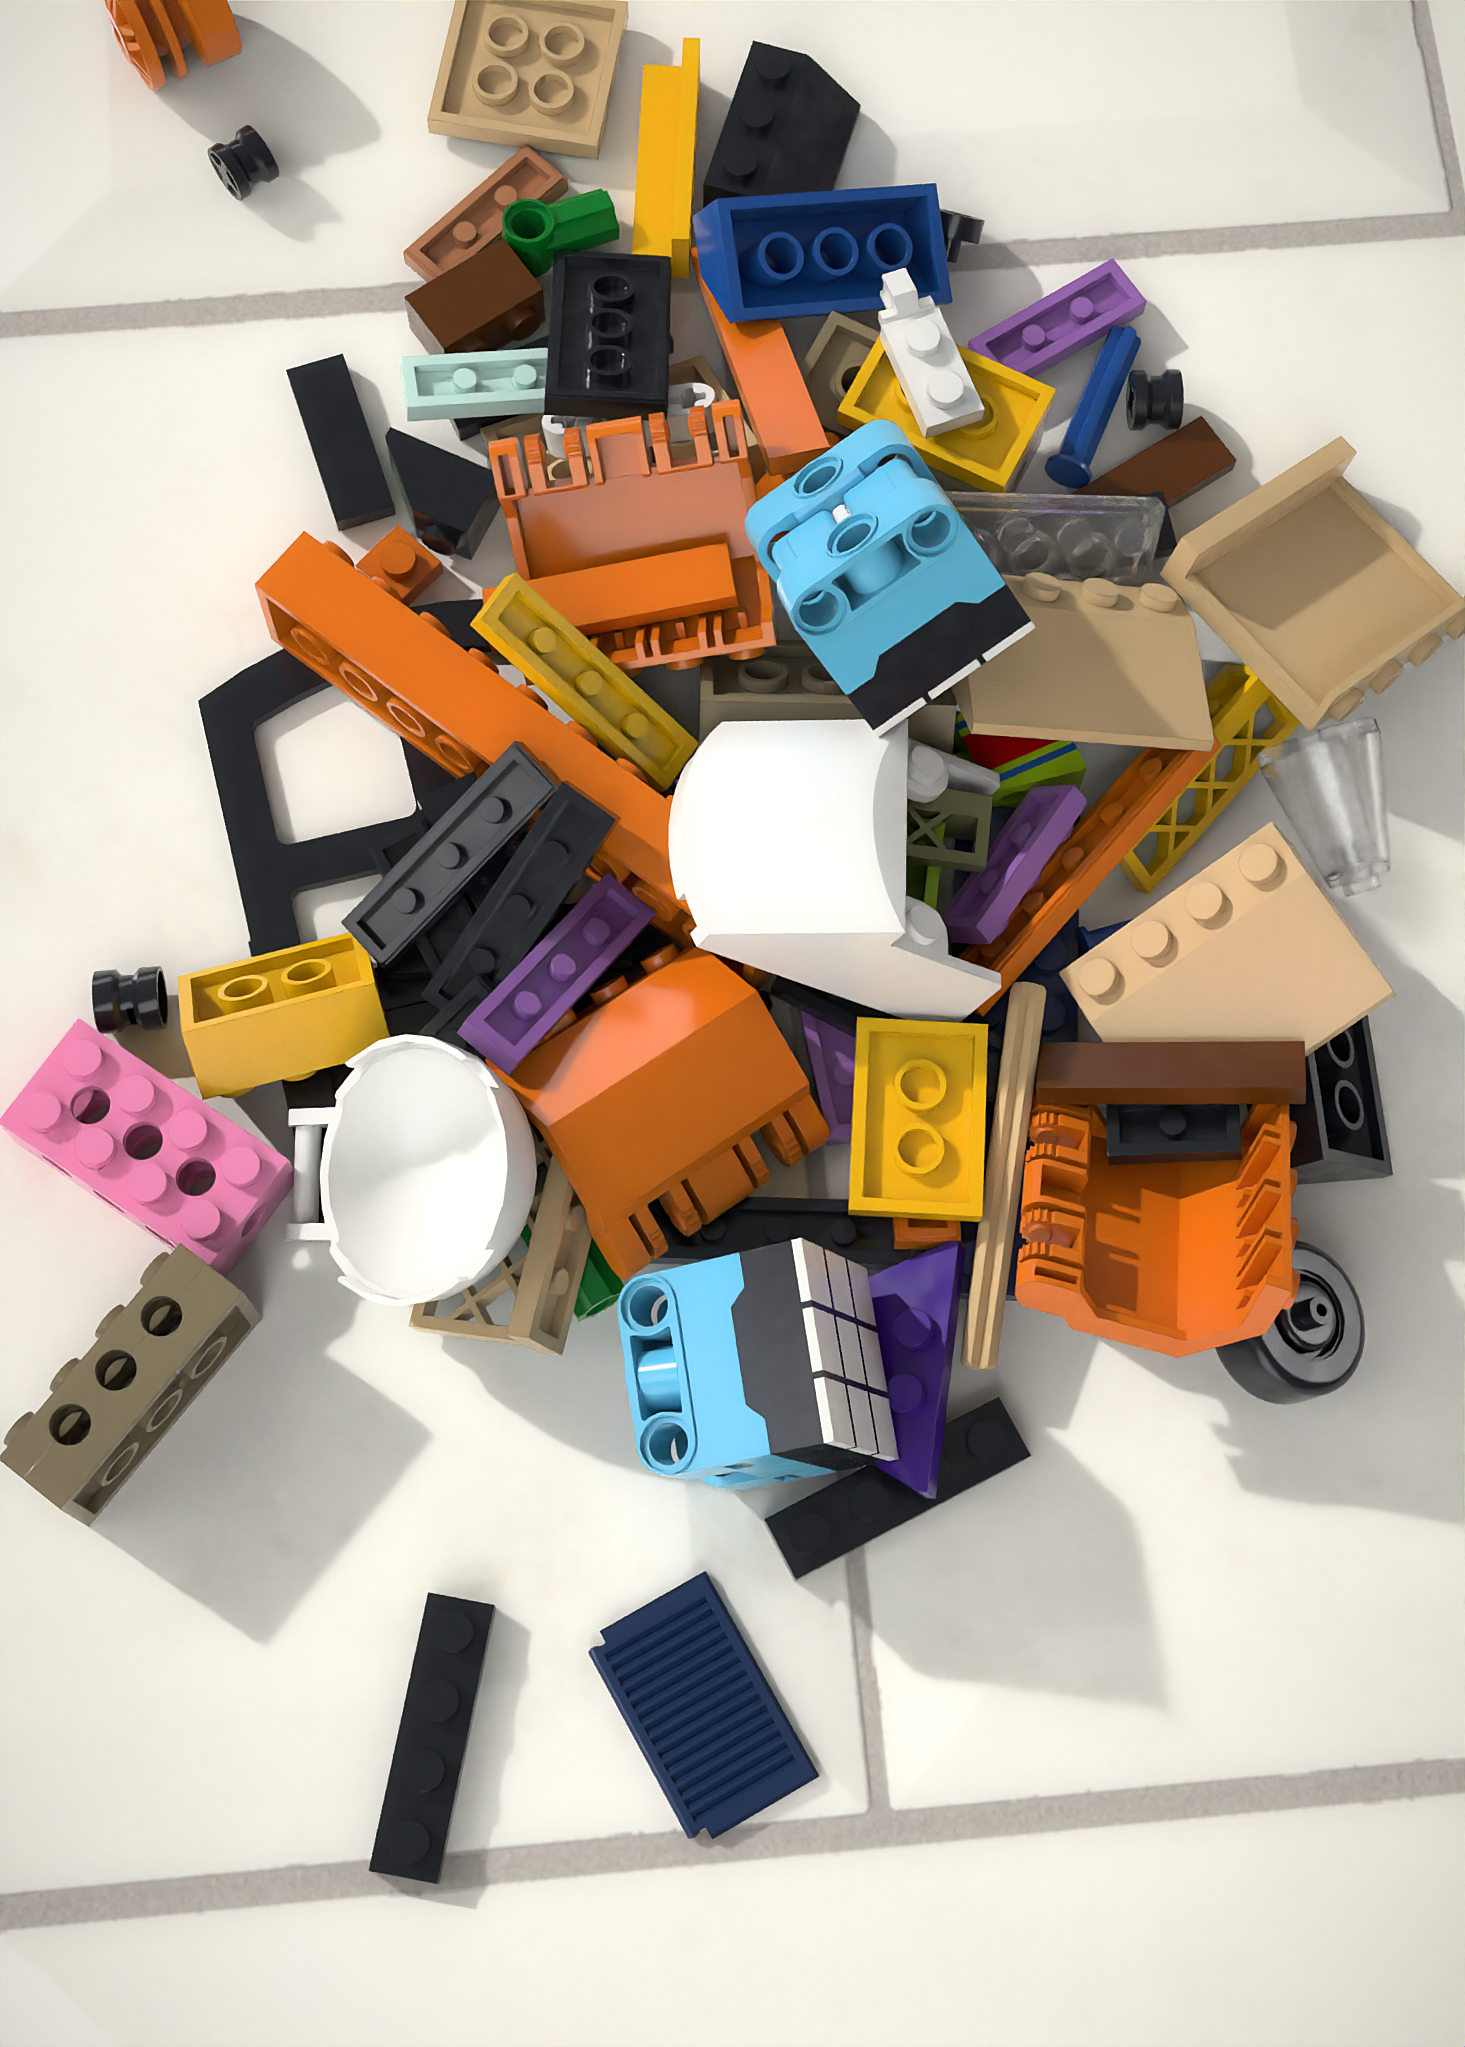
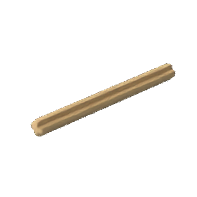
M1015 982L1010 989L983 1187V1217L978 1224L960 1357L963 1366L977 1370H993L998 1360L1047 992L1044 986L1030 982Z

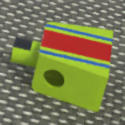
M962 713L956 716L952 755L997 772L1000 775V787L992 794V807L1017 808L1032 786L1075 785L1078 790L1080 789L1087 766L1074 741L971 734Z

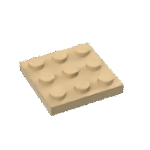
M455 0L427 117L429 133L520 148L527 144L533 150L598 160L629 18L628 2L620 0Z

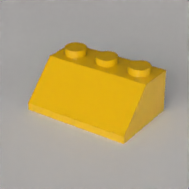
M350 932L177 976L181 1033L203 1100L217 1096L223 1098L239 1097L250 1092L255 1086L282 1079L291 1082L300 1081L312 1076L317 1070L347 1062L378 1040L391 1038L371 956Z

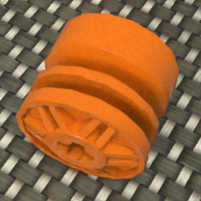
M105 0L107 19L125 58L139 72L147 87L152 91L166 86V78L159 59L161 57L173 76L180 80L187 77L186 61L182 50L186 46H190L198 60L206 67L236 56L242 51L239 32L227 0Z

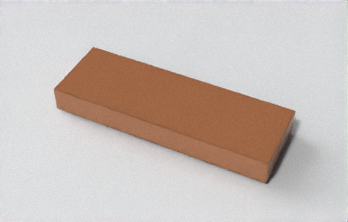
M526 144L403 251L405 264L427 283L502 239V217L510 204L522 199L539 200L546 205L554 203L568 191L567 178Z

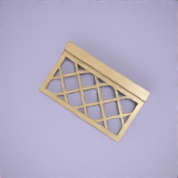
M529 1120L528 1123L535 1145L536 1167L544 1162L548 1168L544 1188L534 1197L525 1225L528 1224L532 1232L527 1253L514 1264H512L507 1255L498 1264L502 1273L479 1292L476 1291L473 1285L462 1290L466 1302L446 1318L434 1317L438 1300L414 1304L409 1327L419 1332L527 1346L539 1353L563 1355L592 1236L589 1232L584 1205L541 1132ZM511 1288L515 1295V1301L508 1326L494 1325L485 1307ZM475 1316L478 1322H471L469 1320Z

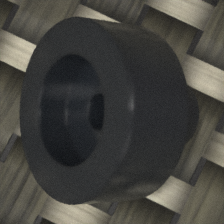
M940 209L947 262L956 263L962 241L979 244L985 220Z

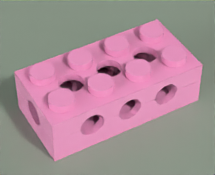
M79 1018L0 1118V1126L18 1145L173 1251L179 1243H182L225 1278L294 1185V1168L289 1159ZM110 1107L108 1114L101 1121L87 1124L93 1112L100 1108ZM153 1142H162V1146L155 1156L146 1160H138V1156L145 1146ZM204 1177H215V1182L208 1192L199 1196L189 1195L196 1181Z

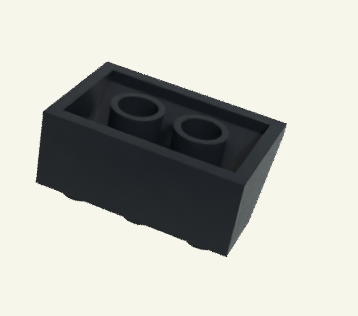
M753 40L703 183V208L719 198L834 190L860 114L861 105L809 55Z
M1366 1015L1305 1057L1306 1104H1289V1120L1295 1121L1297 1125L1295 1142L1290 1152V1168L1296 1169L1298 1173L1297 1185L1377 1179L1393 1175L1368 1015ZM1246 1104L1248 1112L1253 1104Z

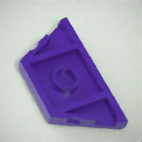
M956 1241L946 1242L868 1277L899 1457L897 1460L872 1465L895 1477L923 1497L936 1499L966 1249Z

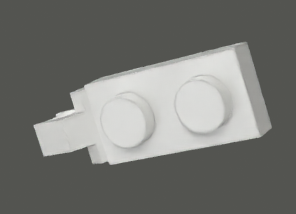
M906 268L883 274L882 279L884 283L880 296L886 310L878 312V320L881 326L880 340L923 437L927 439L983 420L985 409L939 307H935L931 296L918 299L917 289Z

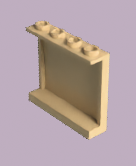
M1339 436L1183 536L1160 572L1163 579L1310 732L1331 717L1337 723L1345 720L1363 703L1366 698L1364 694L1372 689L1379 695L1387 690L1404 673L1405 668L1403 666L1411 662L1415 667L1422 665L1444 643L1442 638L1446 635H1449L1453 640H1457L1465 634V596L1461 597L1342 476L1357 454V451L1342 436Z

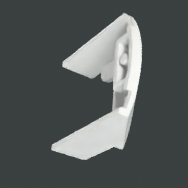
M865 719L721 722L706 737L696 750L694 756L684 767L675 789L669 820L668 847L674 890L677 900H687L697 925L690 933L696 947L906 1020L960 1023L1001 989V974L948 955L947 930L939 913L924 902L906 896L907 798L927 803L934 801L945 789L992 795L1000 787V775L997 772L908 738V719L902 720L879 737Z

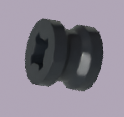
M245 125L237 130L235 139L226 145L216 143L208 148V157L216 174L230 194L239 201L251 194L253 185L260 181L270 183L279 177V169L271 151L262 137L250 125Z
M1167 369L1161 376H1149L1144 370H1131L1128 376L1126 392V414L1130 431L1143 430L1148 424H1160L1165 430H1178L1182 422L1184 403L1181 371L1179 369Z

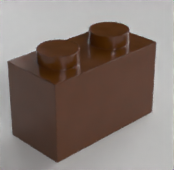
M504 238L404 297L409 327L430 355L496 351L513 340L521 341L528 338L538 329L541 323L546 321L543 288Z

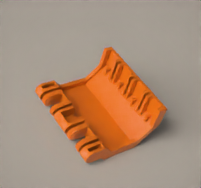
M739 399L711 403L719 451L715 453L712 450L704 405L689 407L688 424L690 435L694 438L697 455L673 460L670 447L671 434L669 423L665 419L664 413L660 412L649 414L650 432L656 463H651L642 416H635L586 425L587 442L593 473L590 474L580 428L564 429L563 446L572 476L569 478L549 480L546 465V449L539 433L524 436L525 454L531 484H528L518 438L513 437L489 441V455L498 500L506 518L517 574L525 581L727 542L739 607L585 636L629 678L642 673V667L666 663L667 668L670 670H683L702 664L704 657L728 653L730 659L744 660L758 657L766 652V647L776 645L777 627L770 575L762 566L745 532V518L749 509L758 499ZM524 675L526 686L535 685Z
M670 943L642 959L640 963L645 971L628 982L623 975H619L589 993L594 1003L577 1014L571 1008L509 1076L490 1060L485 1059L489 1068L512 1089L525 1111L527 1119L541 1132L585 1207L591 1236L610 1268L623 1280H627L649 1265L650 1258L655 1260L668 1251L664 1234L647 1207V1204L658 1198L679 1232L689 1237L702 1228V1224L710 1223L752 1194L753 1188L757 1190L770 1181L769 1170L750 1137L753 1132L759 1129L775 1158L788 1167L801 1160L802 1155L807 1156L828 1142V1138L831 1137L830 1129L810 1095V1083L757 990L711 952L696 946L677 950L674 943Z
M1034 1089L1027 1136H1029V1141H1032L1035 1146H1030V1150L1026 1151L1020 1222L1022 1238H1025L1029 1244H1023V1248L1019 1249L1015 1287L1017 1301L1025 1307L1064 1317L1071 1329L1176 1358L1266 1334L1280 1310H1289L1292 1307L1300 1283L1299 1271L1292 1268V1251L1297 1241L1299 1223L1296 1218L1291 1217V1201L1295 1194L1298 1173L1296 1169L1290 1168V1152L1295 1142L1297 1125L1295 1121L1289 1120V1104H1253L1240 1125L1242 1160L1109 1165L1107 1158L1106 1119L1096 1104H1037L1036 1089Z

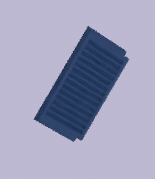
M706 1571L600 1631L605 1644L592 1647L588 1654L688 1839L698 1836L700 1830L705 1827L711 1838L714 1839L819 1777L816 1768Z

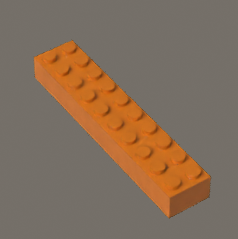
M303 531L254 584L271 639L457 779L473 771L479 779L514 741L523 742L560 783L566 780L570 781L621 817L584 875L597 884L609 873L656 912V915L649 924L683 949L696 946L690 933L697 925L687 900H677L670 869L668 847L669 820L674 796L669 795L665 799L647 785V778L634 764L624 758H618L617 761H614L599 750L595 738L578 723L569 721L567 724H564L549 713L546 702L534 690L523 684L516 688L499 675L497 666L484 653L475 648H471L468 652L450 639L449 631L434 616L427 612L417 615L402 604L401 596L387 581L378 576H374L371 580L354 568L352 559L337 544L328 540L322 544ZM538 817L526 829L527 832L530 831ZM712 953L757 991L763 987L773 974Z

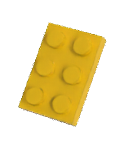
M879 335L837 410L836 423L856 431L873 420L885 419L894 422L903 430L925 464L1002 499L1054 401L1056 389L956 344L985 409L983 420L925 439Z
M857 1017L848 1215L981 1221L983 1217L988 1024Z

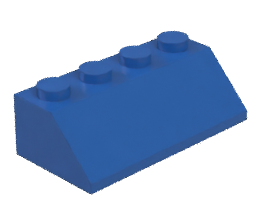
M936 183L719 198L692 216L701 277L730 324L829 315L831 311L846 314L886 310L880 296L884 283L882 275L902 268H906L915 285L918 299L931 296L935 306L948 305L953 302Z

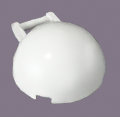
M404 1034L378 1040L345 1062L348 1067H352L354 1070L336 1091L335 1098L337 1101L335 1107L289 1109L288 1126L296 1127L292 1223H286L284 1227V1240L331 1241L330 1254L346 1274V1276H340L337 1281L369 1302L395 1307L447 1299L488 1275L508 1255L522 1233L534 1199L537 1177L534 1139L526 1113L512 1089L479 1057L433 1037ZM322 1128H327L321 1160ZM320 1188L322 1211L325 1223H318Z

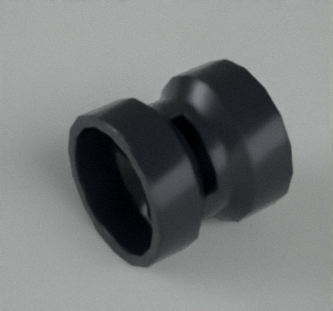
M161 966L141 967L134 975H121L116 969L94 972L92 977V1004L95 1024L100 1033H120L126 1026L138 1024L145 1031L160 1030L167 1027V988Z

